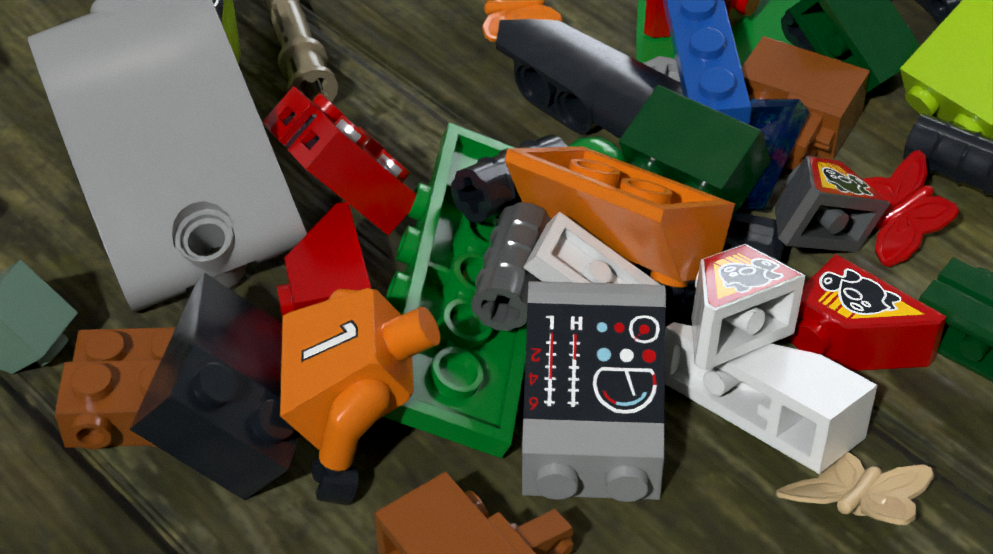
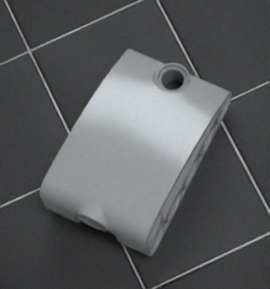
M95 0L89 14L28 37L42 83L85 199L123 294L134 313L187 292V288L195 285L198 278L204 273L230 288L242 278L248 263L253 261L261 263L291 251L306 236L307 233L212 0ZM221 247V249L213 255L204 256V254L209 250Z

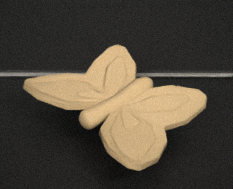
M847 452L818 474V478L801 480L777 489L775 495L792 501L828 504L838 501L837 508L842 514L868 515L876 520L897 525H908L916 517V505L911 500L926 490L934 475L932 468L923 464L897 467L885 473H882L881 469L876 466L864 470L860 460Z

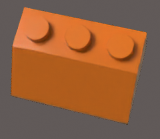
M583 146L507 149L505 163L522 202L533 203L542 207L551 219L560 211L631 264H639L651 269L650 277L659 283L673 287H687L689 281L696 280L701 259L721 253L723 250L735 203Z

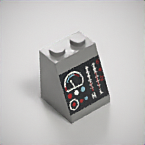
M529 281L522 443V495L544 496L549 499H565L569 497L613 498L622 502H632L639 499L660 500L664 462L665 285Z

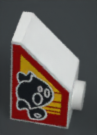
M747 244L701 259L700 268L695 280L696 293L691 317L695 365L705 371L794 334L806 275Z

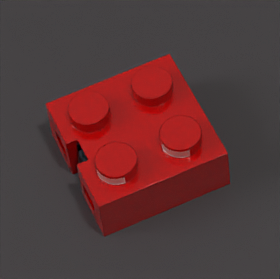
M293 86L262 122L278 141L288 148V151L308 172L388 236L410 212L416 198V193L404 183V180L411 172L390 155L370 134L351 122L339 108L320 92L311 101Z

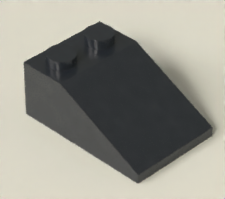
M204 273L195 284L129 430L241 499L246 500L288 470L301 436L297 430L280 416L282 323L208 274Z

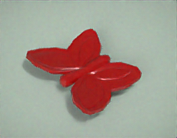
M920 150L912 152L897 167L890 178L876 176L863 179L890 202L874 227L877 230L881 229L877 234L875 254L883 266L891 267L906 261L920 247L925 234L941 230L953 221L959 212L956 203L941 196H932L933 187L929 185L923 186L927 176L926 155Z

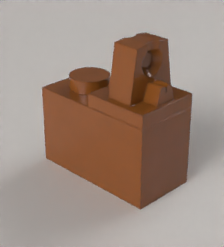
M763 36L741 67L751 104L750 120L755 122L756 126L762 113H807L794 143L792 141L795 131L792 128H785L782 124V119L773 127L762 128L772 132L774 128L780 125V132L777 134L780 135V141L785 140L784 145L788 146V150L785 151V153H788V156L784 159L782 167L794 170L803 162L806 156L814 157L816 155L834 160L862 115L870 70ZM768 116L766 119L762 121L764 122V125H766L768 122L772 120H770ZM797 116L795 119H793V120H791V121L793 122V125H794L796 122H799L800 120L798 119V116Z
M446 471L374 512L378 554H570L573 548L571 536L574 535L573 527L556 509L521 526H518L516 523L509 524L500 512L490 517L481 499L471 490L463 492Z

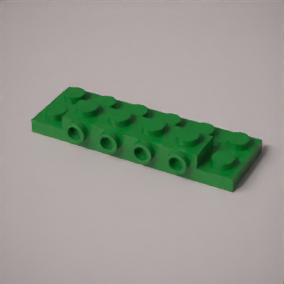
M449 122L441 137L432 178L428 185L418 182L414 190L416 198L410 212L406 215L417 220L415 227L410 225L406 227L395 257L396 261L406 264L405 272L403 273L398 270L395 272L385 297L401 315L420 306L428 309L437 323L440 332V343L435 347L412 356L414 393L408 402L383 417L502 458L512 443L526 361L527 322L522 327H516L510 331L495 330L484 325L479 317L473 313L471 301L476 289V277L483 268V256L487 248L490 247V235L494 227L497 226L499 216H494L479 223L466 219L464 214L455 206L452 198L451 183L455 179L458 170L476 164L480 158H491L498 155L503 149L515 147Z

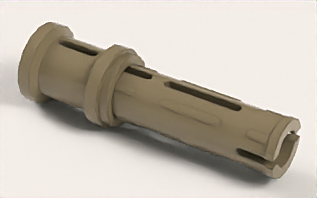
M264 0L281 46L277 63L282 75L289 80L287 92L295 86L311 101L320 92L332 102L338 93V83L334 73L326 68L328 56L325 48L318 40L312 38L299 0Z

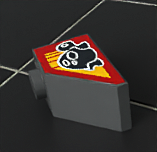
M806 156L803 162L789 175L786 189L775 204L778 239L786 246L858 252L890 202L842 161Z

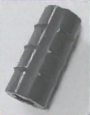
M518 202L513 206L504 208L497 226L494 227L490 235V247L487 248L483 256V268L476 277V289L471 302L473 313L479 317L484 325L495 330L510 331L513 328L522 327L527 322L529 281L541 280L523 267L546 224L551 220L547 212L540 206L533 203Z

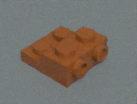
M176 327L78 330L73 362H64L55 409V417L65 448L157 447L129 429Z

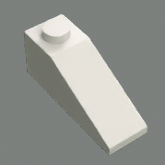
M673 322L665 327V384L816 473L820 474L866 438L877 384L821 354L771 343L704 371L694 363L692 326Z

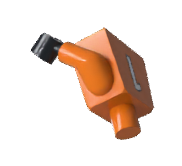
M370 288L360 291L338 289L330 295L327 301L283 315L280 416L319 450V458L312 463L311 467L313 479L319 483L315 492L318 501L343 506L349 505L353 501L358 488L359 475L357 467L352 465L359 438L379 418L408 402L414 393L412 356L435 347L440 343V332L433 315L425 307L420 306L401 315L378 290Z

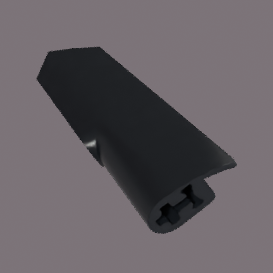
M500 20L496 49L514 60L515 82L523 97L533 106L578 134H586L599 125L620 139L657 85L683 95L681 82L558 20ZM750 120L748 125L755 127V122Z

